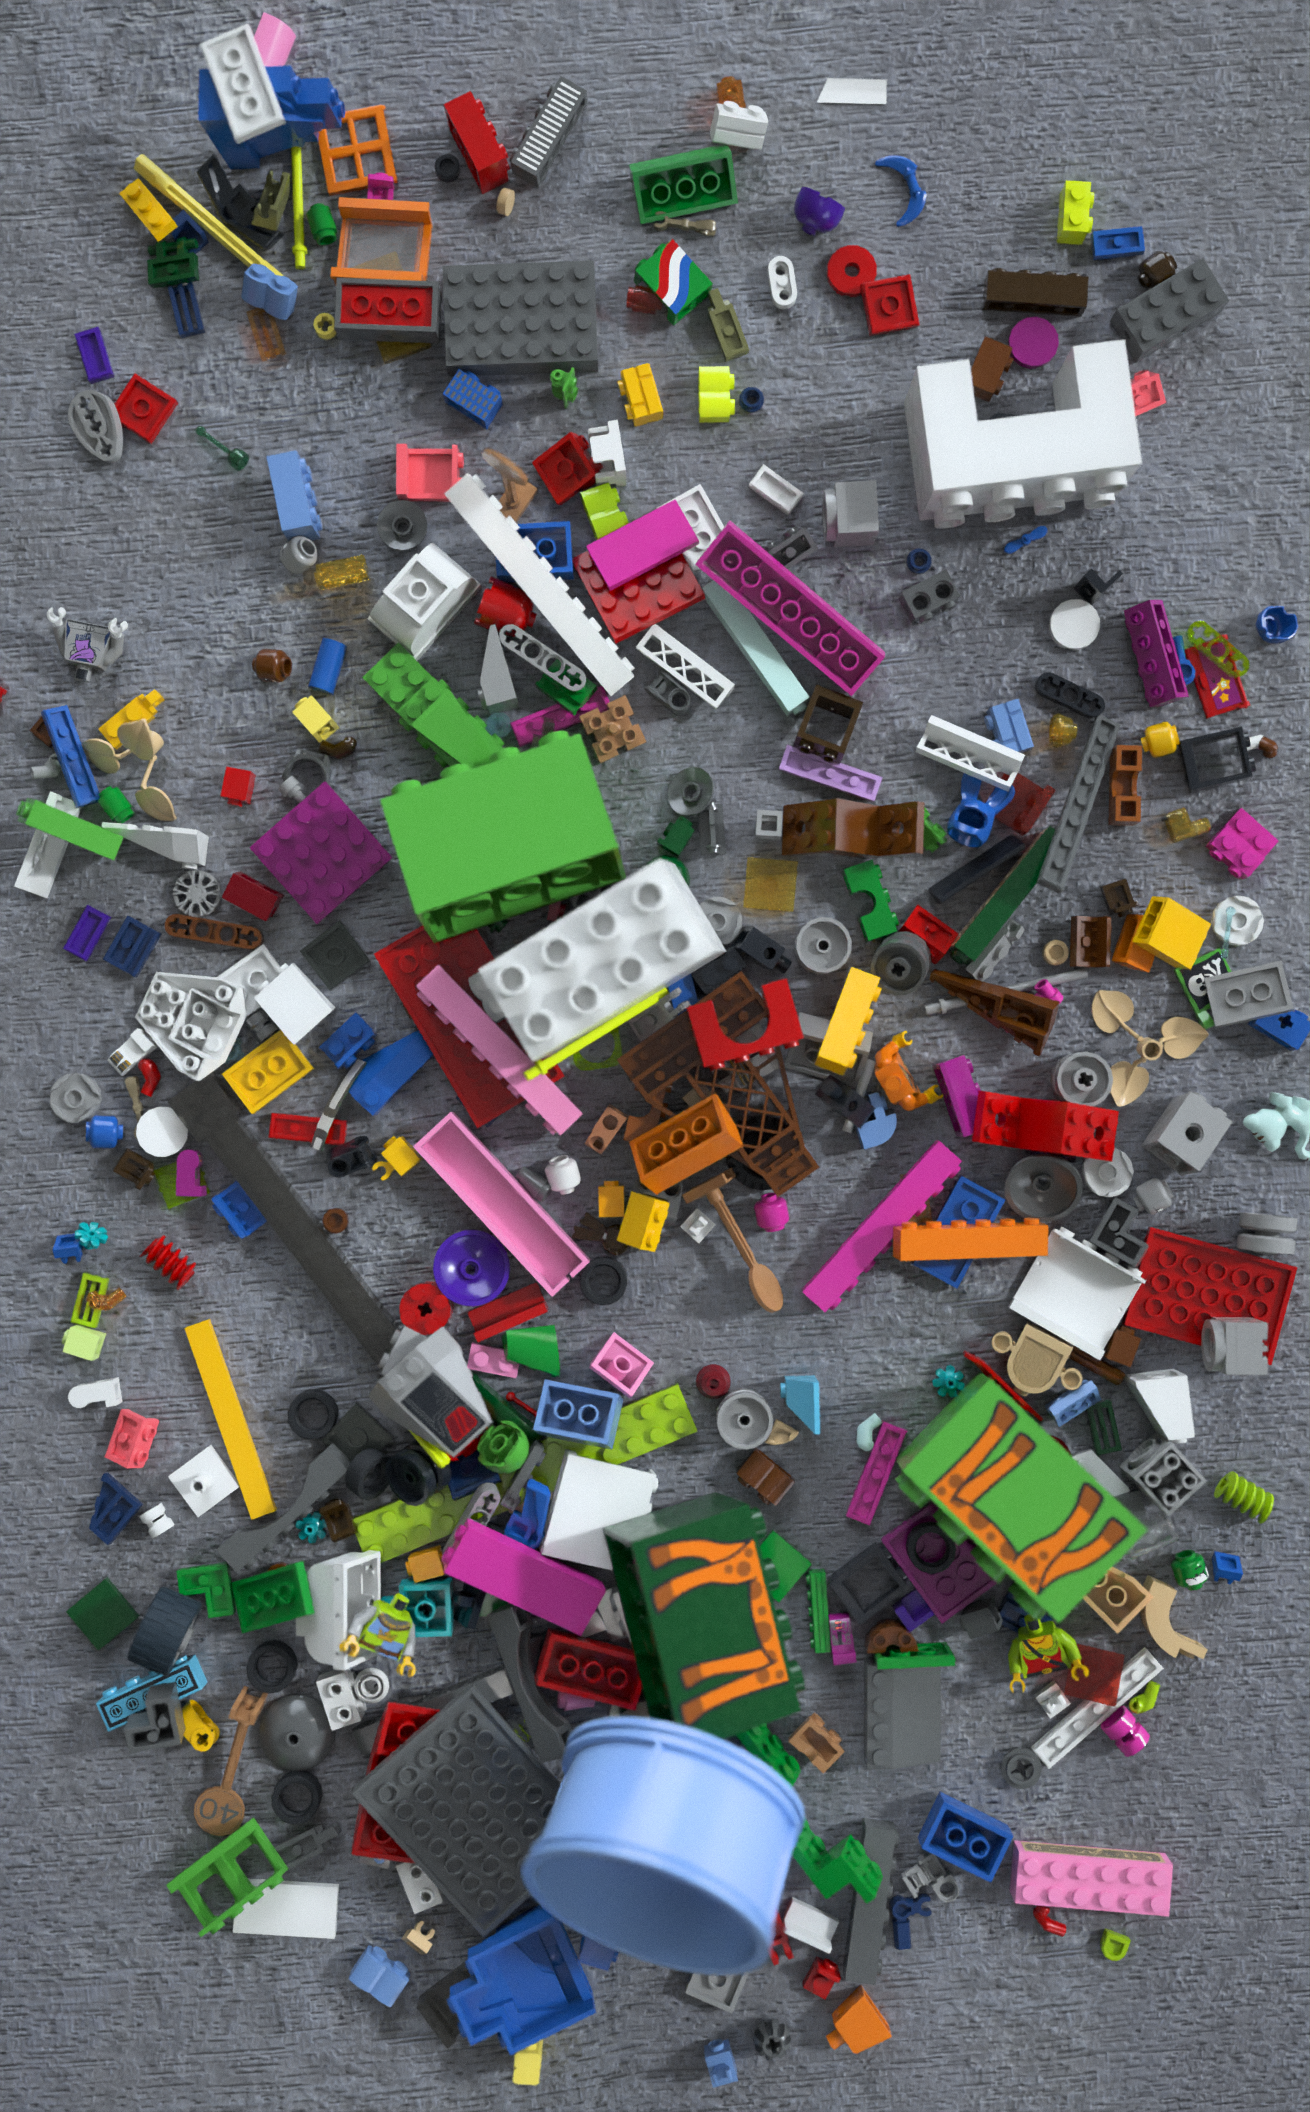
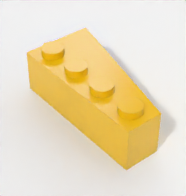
M851 967L814 1065L843 1076L847 1068L852 1069L857 1057L853 1050L855 1045L861 1046L865 1032L861 1031L863 1023L869 1024L874 1011L869 1009L872 1001L877 1002L882 989L877 987L880 977Z

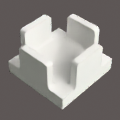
M618 420L607 421V426L588 429L593 462L601 463L603 469L600 470L601 473L595 474L596 486L607 482L609 484H616V487L626 486V468Z

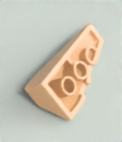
M1112 1567L1083 1599L1119 1634L1153 1599V1596L1134 1577Z

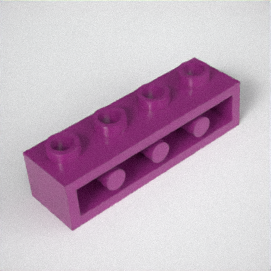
M1147 600L1124 610L1126 617L1125 625L1130 632L1132 639L1131 647L1138 661V673L1143 680L1145 698L1150 707L1165 706L1189 697L1163 600Z

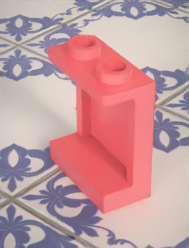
M396 444V495L398 499L406 501L450 502L444 493L461 479L459 478V468H464V454L459 453L458 445H452V449H408L407 444Z

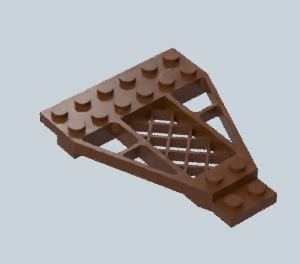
M742 971L694 1004L712 1000L720 1029L727 1038L736 1042L737 1036L761 1019L766 1018L768 1021L764 1000L753 988ZM684 1011L617 1059L645 1101L671 1118L676 1116V1114L655 1102L653 1097L678 1078L685 1077L701 1100L707 1097L698 1084L712 1086L710 1096L714 1094L715 1087L729 1089L727 1104H723L727 1112L729 1113L730 1108L744 1110L742 1125L735 1124L736 1127L741 1128V1141L743 1142L745 1129L759 1131L757 1146L743 1144V1147L754 1148L752 1152L747 1154L743 1147L729 1155L763 1176L777 1197L820 1168L804 1145L780 1046L774 1047L775 1055L758 1067H755L750 1060L743 1061L749 1071L736 1069L737 1063L735 1064V1062L733 1068H719L732 1071L730 1086L715 1084L718 1069L714 1070L712 1083L697 1081L699 1068L703 1065L687 1011ZM775 1059L778 1062L788 1103L787 1111L759 1074L763 1067ZM697 1066L695 1079H693L688 1071ZM736 1072L750 1074L748 1089L733 1087ZM753 1077L764 1092L751 1090ZM733 1090L747 1092L745 1107L730 1105ZM751 1093L765 1095L763 1110L748 1108ZM768 1098L779 1113L766 1111ZM748 1111L762 1113L760 1128L745 1126ZM766 1114L780 1116L778 1131L763 1129ZM783 1119L788 1124L784 1129H782ZM763 1132L775 1134L773 1137H771L766 1142L761 1144Z

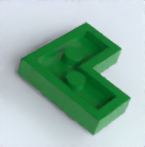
M227 1562L180 1568L176 1571L180 1594L186 1596L205 1593L208 1618L235 1614L230 1566Z

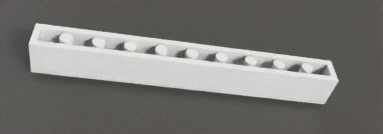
M467 473L444 495L609 695L612 696L634 677L632 670L635 669L626 657L621 659L615 651L619 648L610 637L605 640L599 632L602 630V627L593 617L591 619L587 618L583 613L586 608L577 597L572 599L566 591L570 588L562 578L555 579L550 573L553 569L544 557L541 559L537 557L533 552L536 547L527 536L522 538L516 530L520 527L510 515L505 518L500 511L503 506L495 496L492 495L490 498L483 491L486 486L476 474L472 477Z

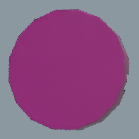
M1027 317L1019 321L1012 329L1008 339V346L1013 347L1010 353L1011 357L1014 358L1013 360L1018 365L1028 369H1036L1037 367L1047 365L1055 356L1059 345L1058 333L1054 326L1046 319L1039 317Z

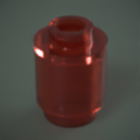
M635 285V287L628 288L626 308H631L633 312L656 315L657 310H662L663 303L649 287Z

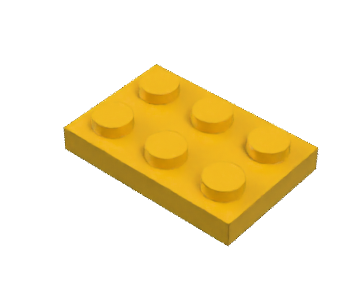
M279 1030L222 1073V1075L251 1114H255L310 1073L314 1067L298 1046L294 1045Z

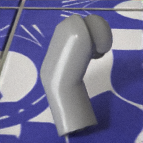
M56 753L52 754L43 766L30 768L33 780L54 778L60 773L62 769Z

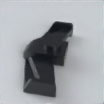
M212 154L196 173L217 211V216L226 226L233 228L263 251L271 249L284 234L279 230L274 231L252 224L253 211L258 204L257 201L243 185L238 184L233 189L217 156Z

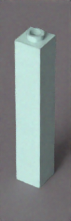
M714 580L702 587L706 602L786 716L792 713L796 716L807 708L806 703L810 697L749 610Z

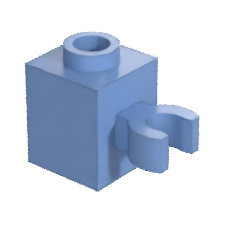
M716 2039L705 2045V2060L713 2088L738 2081L737 2067L729 2039Z

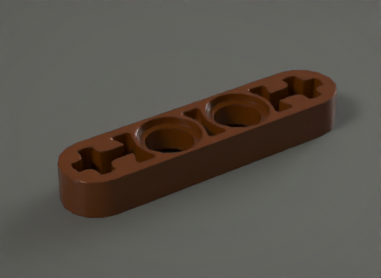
M172 914L165 921L166 932L177 938L248 950H255L264 942L262 932L251 926L180 914ZM177 919H179V923L189 925L190 927L189 930L178 929L177 933H175V929L171 927V924L176 923ZM200 923H205L209 928L208 934L204 937H199L195 932L196 926ZM225 927H230L233 930V937L229 941H223L220 937V932ZM239 929H242L240 932L242 935L249 936L251 932H254V936L258 937L257 942L253 941L252 945H249V941L239 939L240 944H236L239 938Z

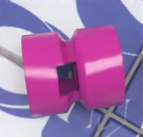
M1120 1706L1101 1723V1729L1111 1740H1115V1745L1125 1757H1130L1144 1748L1150 1739V1734L1139 1722H1135L1136 1718L1125 1706Z

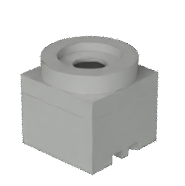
M876 480L836 482L834 489L823 490L822 527L825 542H833L834 547L874 545L877 538L876 535L879 533Z
M1211 1317V1320H1206L1202 1329L1201 1348L1203 1362L1207 1371L1221 1372L1225 1375H1268V1359L1266 1356H1262L1263 1351L1268 1352V1346L1262 1342V1340L1268 1339V1323L1253 1317Z

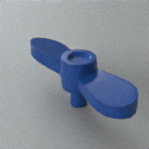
M1039 526L1030 534H1024L1020 539L1009 542L1004 547V552L1012 554L1022 546H1028L1031 541L1043 538L1047 534V528Z

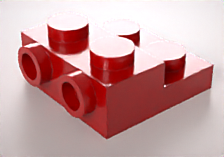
M569 432L532 462L557 505H563L579 491H586L596 483L595 474L601 473L600 470L603 469L601 463L593 462V457H591L587 450L590 448V445L583 435L578 436V434Z

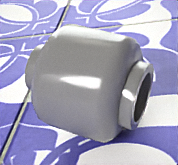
M296 536L290 539L281 547L279 553L283 566L295 574L303 573L312 567L318 557L315 544L303 536Z
M1152 1178L1137 1186V1196L1134 1198V1201L1140 1211L1146 1210L1150 1215H1154L1170 1207L1172 1204L1171 1198L1174 1195L1165 1179L1161 1181L1158 1178Z

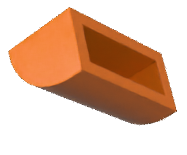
M1129 914L1126 916L1111 961L1131 969L1149 973L1155 955L1132 942L1144 915Z

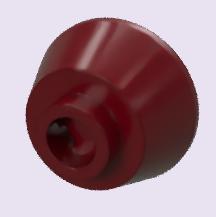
M707 1365L697 1374V1389L706 1398H720L730 1388L731 1380L729 1373L720 1365Z

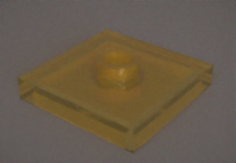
M748 857L743 908L794 912L798 861Z

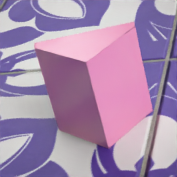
M614 1332L591 1361L589 1368L628 1398H631L654 1362Z

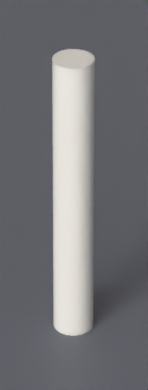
M867 1059L856 1088V1092L863 1098L876 1063L870 1059ZM851 1102L849 1111L853 1110L856 1104ZM846 1119L842 1130L852 1133L854 1124Z

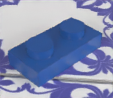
M1143 227L1093 231L1091 234L1093 260L1143 255L1145 252Z

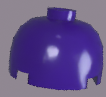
M804 186L798 192L794 203L796 219L803 225L801 230L812 236H815L816 232L825 234L834 230L842 220L845 212V207L830 197L825 198L820 195V192Z

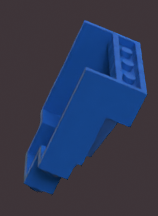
M291 65L265 66L285 124L237 143L210 70L199 69L198 121L230 169L260 168V158L294 146L304 147L305 142H318L319 131H322V129L341 128L342 118H345V105L343 101H340L337 88L333 87L329 77L300 79L299 76H296Z
M540 1904L496 1928L494 1935L483 1939L481 1943L468 1949V1960L465 1963L471 1977L451 1986L450 1998L447 1999L452 2014L457 2013L460 2020L458 2022L459 2031L463 2038H468L470 2045L497 2033L502 2048L507 2047L510 2055L596 2013L592 1988L581 1963H579L578 1956L563 1922L554 1917Z

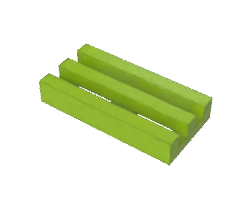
M86 1272L83 1273L71 1323L97 1328L110 1278H103ZM91 1280L92 1284L83 1319H79L87 1284ZM99 1282L101 1283V1285L99 1288L93 1316L91 1321H89L94 1297Z

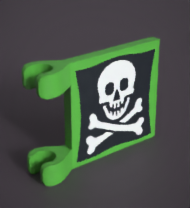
M1220 948L1197 958L1191 970L1182 968L1173 970L1196 1014L1198 1023L1205 1030L1213 1027L1214 1022L1206 1011L1211 1007L1204 978L1232 972Z

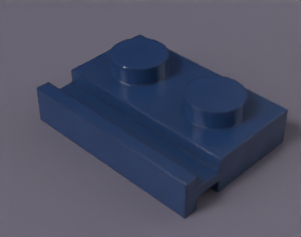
M127 915L103 960L137 978L162 934Z

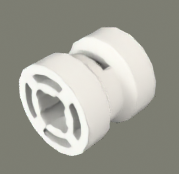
M162 1503L139 1516L142 1523L147 1524L149 1528L148 1533L151 1538L160 1535L175 1525L172 1519L166 1516Z

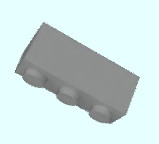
M800 1012L798 1019L804 1038L798 1040V1046L788 1049L784 1063L785 1068L824 1079L831 1074L844 1084L857 1087L870 1053L873 1032L861 1029V1031L865 1032L861 1046L855 1045L853 1053L857 1054L852 1069L847 1068L843 1076L814 1065L831 1020Z

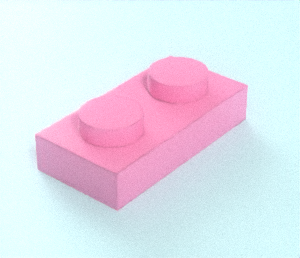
M472 1342L467 1367L472 1370L517 1378L519 1364L507 1362L503 1348Z

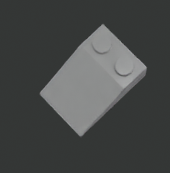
M495 624L490 625L480 678L482 689L477 690L483 709H488L491 716L520 708Z

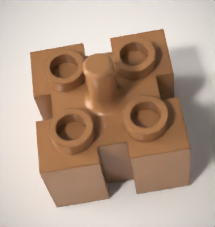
M626 695L607 703L606 707L608 710L601 714L599 709L596 708L579 716L586 736L593 734L596 743L592 744L591 747L599 764L618 756L617 749L623 746L626 751H630L646 743L639 724L632 726L629 717L633 716L634 713Z

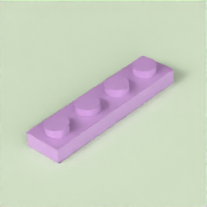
M790 745L786 746L779 770L870 802L875 801L883 778L842 763H828L817 755L802 753L798 748Z

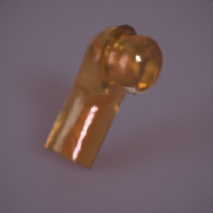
M119 1287L108 1296L92 1291L87 1295L86 1299L91 1308L108 1311L127 1296Z

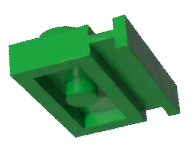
M556 659L547 670L552 673L558 672L561 668L560 661ZM565 665L563 673L558 678L563 680L565 675L570 679V686L580 685L582 683L579 680L580 674L576 673L574 676L569 674L567 670L570 667ZM543 674L540 681L535 683L538 690L573 716L598 690L597 686L587 678L585 686L577 692L568 690L546 674Z

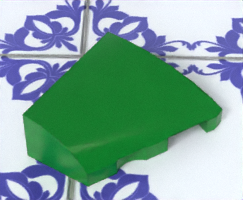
M555 1325L508 1330L501 1336L507 1362L523 1364L533 1371L537 1369L551 1374V1377L554 1378L560 1376Z

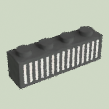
M560 76L556 84L553 83L550 86L545 104H541L538 107L534 123L531 127L528 126L525 129L522 137L523 142L519 148L516 147L510 156L512 174L539 188L588 103L587 90Z

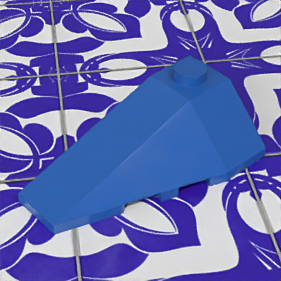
M417 1030L362 1060L367 1064L355 1079L348 1092L372 1116L378 1115L434 1056L420 1031Z

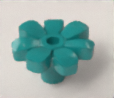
M86 1222L80 1223L78 1230L74 1234V1238L79 1240V1244L88 1250L98 1248L100 1243L105 1244L108 1239L107 1230L104 1227L98 1228L99 1223L91 1222L89 1226Z
M947 1365L945 1371L942 1368H938L935 1374L939 1378L932 1380L933 1386L939 1387L937 1393L942 1397L947 1392L949 1397H956V1389L961 1391L965 1386L960 1381L964 1377L961 1371L954 1373L955 1368L952 1365Z
M315 1511L312 1516L309 1513L303 1520H297L296 1528L301 1529L298 1533L301 1540L308 1537L309 1543H315L317 1537L323 1539L326 1536L327 1532L323 1528H326L327 1525L325 1519L320 1520L321 1515L319 1511Z

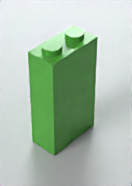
M27 798L25 802L21 801L16 811V815L19 816L18 822L111 860L115 859L124 838L121 835L35 799Z

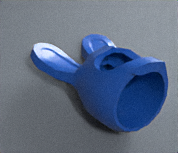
M964 773L961 779V802L953 811L947 824L949 836L956 842L971 848H978L986 843L992 830L995 815L1004 809L1014 797L1015 788L1013 785H1011L1009 791L995 787L986 803L977 800L982 780Z

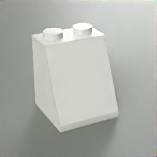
M285 963L275 972L277 978L271 983L266 980L256 989L259 994L254 999L295 1045L327 1016L335 1006L295 963H292L290 966Z
M1175 1369L1125 1374V1382L1157 1433L1165 1437V1439L1171 1440L1172 1443H1185L1187 1438L1195 1437L1187 1375Z

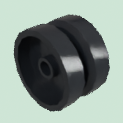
M415 1440L388 1459L385 1466V1475L392 1492L401 1501L408 1505L418 1506L425 1503L433 1494L440 1492L449 1484L451 1469L450 1464H447L444 1468H439L419 1442Z

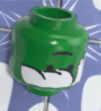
M1194 1550L1178 1552L1171 1562L1177 1585L1190 1591L1202 1588V1584L1209 1577L1203 1556L1195 1553Z

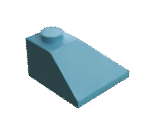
M815 1375L784 1376L785 1383H780V1397L785 1398L786 1405L814 1434H820L819 1382Z

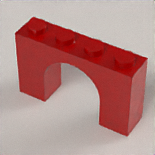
M787 978L760 986L768 1014V1024L764 1034L752 1043H737L724 1035L720 1029L712 1000L686 1008L703 1068L709 1066L710 1071L725 1067L724 1062L734 1059L736 1064L750 1060L749 1054L759 1052L760 1056L774 1053L773 1047L784 1045V1049L799 1045L798 1040L803 1039L804 1036Z

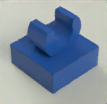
M74 1234L58 1235L52 1251L54 1257L61 1258L64 1264L68 1262L70 1256H75L76 1261L80 1262L83 1246L79 1244L78 1239L74 1238Z
M1214 1551L1211 1558L1214 1581H1218L1219 1577L1225 1578L1227 1584H1231L1234 1580L1240 1581L1243 1576L1240 1557Z

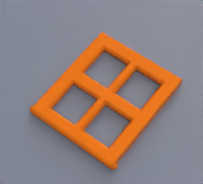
M384 105L345 111V118H342V123H347L351 145L330 149L326 129L319 131L318 142L329 196L368 189V176L364 177L360 155L376 151H382L385 174L392 176L394 183H398L384 115L386 108ZM375 117L379 139L358 143L354 121ZM354 156L358 178L336 182L332 160Z

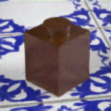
M1121 1325L1119 1329L1114 1330L1103 1349L1105 1351L1103 1356L1131 1367L1141 1338L1134 1335L1135 1330Z

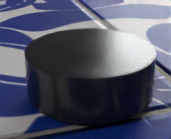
M444 154L438 157L435 162L437 177L446 183L455 181L460 175L458 159L451 154Z

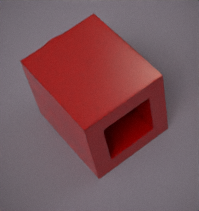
M226 766L220 796L227 800L228 805L242 807L243 803L250 805L256 775L252 771Z

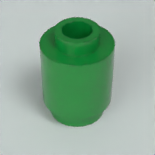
M322 203L312 205L310 210L307 211L306 216L313 239L317 241L318 245L332 244L337 239V229L330 207Z
M109 786L99 793L100 799L97 802L113 822L116 821L123 824L134 816L135 812L132 810V804L118 787L112 788Z

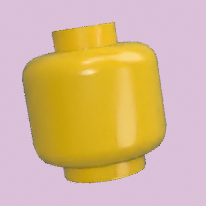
M1167 721L1146 727L1145 737L1141 738L1144 752L1150 751L1151 756L1154 758L1174 753L1177 745L1180 744L1175 725L1171 726Z

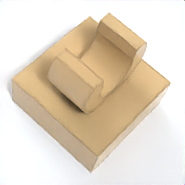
M424 1921L417 1922L414 1929L407 1930L401 1938L421 1955L427 1954L433 1945L428 1940L435 1933L434 1929H430L427 1935L421 1934L420 1930Z

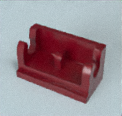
M240 871L232 874L221 898L264 921H268L276 913L285 895Z

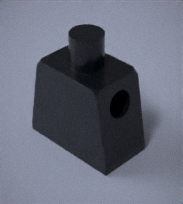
M744 926L732 945L737 952L766 970L775 968L784 974L792 963L791 960L782 955L785 951L784 947L754 926ZM765 949L768 950L767 957L764 956Z
M831 1074L828 1075L815 1094L824 1104L860 1129L876 1109L855 1090ZM852 1101L856 1104V1107L849 1111L848 1106Z

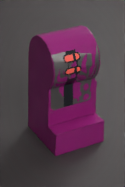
M188 1149L180 1152L178 1155L176 1196H207V1185H200V1168L204 1162L200 1151Z
M849 1612L828 1614L833 1665L857 1663Z

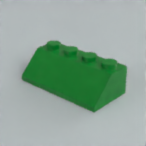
M726 144L629 164L632 189L640 224L663 220L665 216L672 218L738 203L732 153ZM658 211L665 212L663 214L655 215V213Z

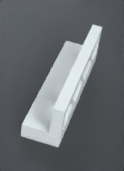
M656 624L652 625L636 646V649L715 709L734 690V683ZM651 638L662 647V651L651 653L644 646ZM663 655V661L659 659L657 656ZM665 655H674L681 661L682 667L671 668L668 666ZM692 669L701 676L702 682H689L686 678V670ZM676 671H683V676ZM706 685H713L722 692L716 701L707 695ZM698 686H703V691H701V690H700L699 688H697V687H698Z
M932 715L915 751L1005 791H1009L1025 756L1022 753ZM928 740L937 744L939 749L932 750L924 745ZM949 753H959L962 759H953ZM980 762L984 764L985 769L979 770L974 768L972 763ZM1003 772L1010 775L1008 781L998 778L995 773Z
M51 791L46 801L47 805L79 817L82 807L76 808L73 800ZM36 829L14 887L48 898L69 842Z

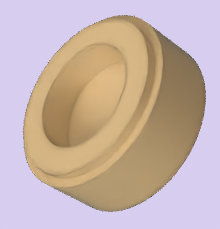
M503 188L500 191L496 205L498 214L510 215L515 200L514 190Z
M1053 940L1045 944L1042 956L1046 963L1057 966L1067 960L1069 950L1064 942Z

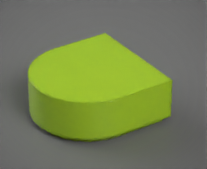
M1105 1928L1100 1940V1948L1108 1960L1119 1961L1126 1955L1131 1940L1128 1936Z

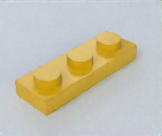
M139 178L119 193L158 242L178 227Z

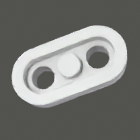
M777 256L770 261L768 266L771 298L777 308L788 309L795 304L797 297L793 264L787 257ZM782 270L784 271V274L777 275L776 271ZM786 294L788 299L782 300L780 295Z

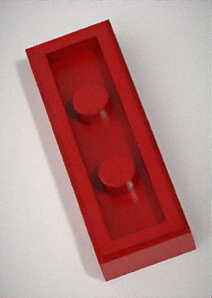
M271 1113L268 1138L312 1142L320 1118ZM333 1120L325 1144L342 1145L345 1143L348 1120Z

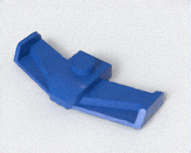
M529 1479L522 1512L516 1509L513 1511L504 1530V1535L536 1549L540 1546L545 1536L544 1527L551 1493L546 1485L534 1479Z

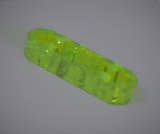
M1196 621L1188 627L1186 631L1187 640L1227 675L1238 678L1247 673L1250 666L1248 658L1204 621ZM1202 627L1204 629L1202 634L1207 639L1210 635L1215 638L1209 641L1206 648H1204L1202 644L1206 641L1201 637L1195 639L1193 637L1195 634L1192 630L1193 628L1199 629ZM1220 642L1224 645L1225 652L1222 656L1217 657L1211 653L1213 643ZM1231 651L1234 655L1230 658L1235 662L1241 660L1243 662L1241 664L1243 670L1234 672L1232 671L1233 664L1227 660L1223 664L1221 660L1226 658Z

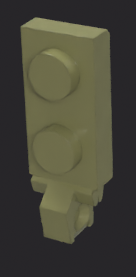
M718 288L709 291L708 298L711 306L707 307L708 316L725 361L727 362L749 354L750 350L733 304L729 300L723 301Z

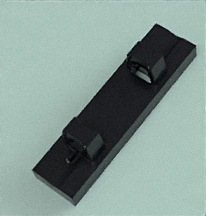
M488 1522L486 1527L503 1535L505 1533L502 1528L492 1522ZM464 1582L462 1591H454L451 1598L452 1601L457 1603L453 1619L467 1629H475L486 1592Z

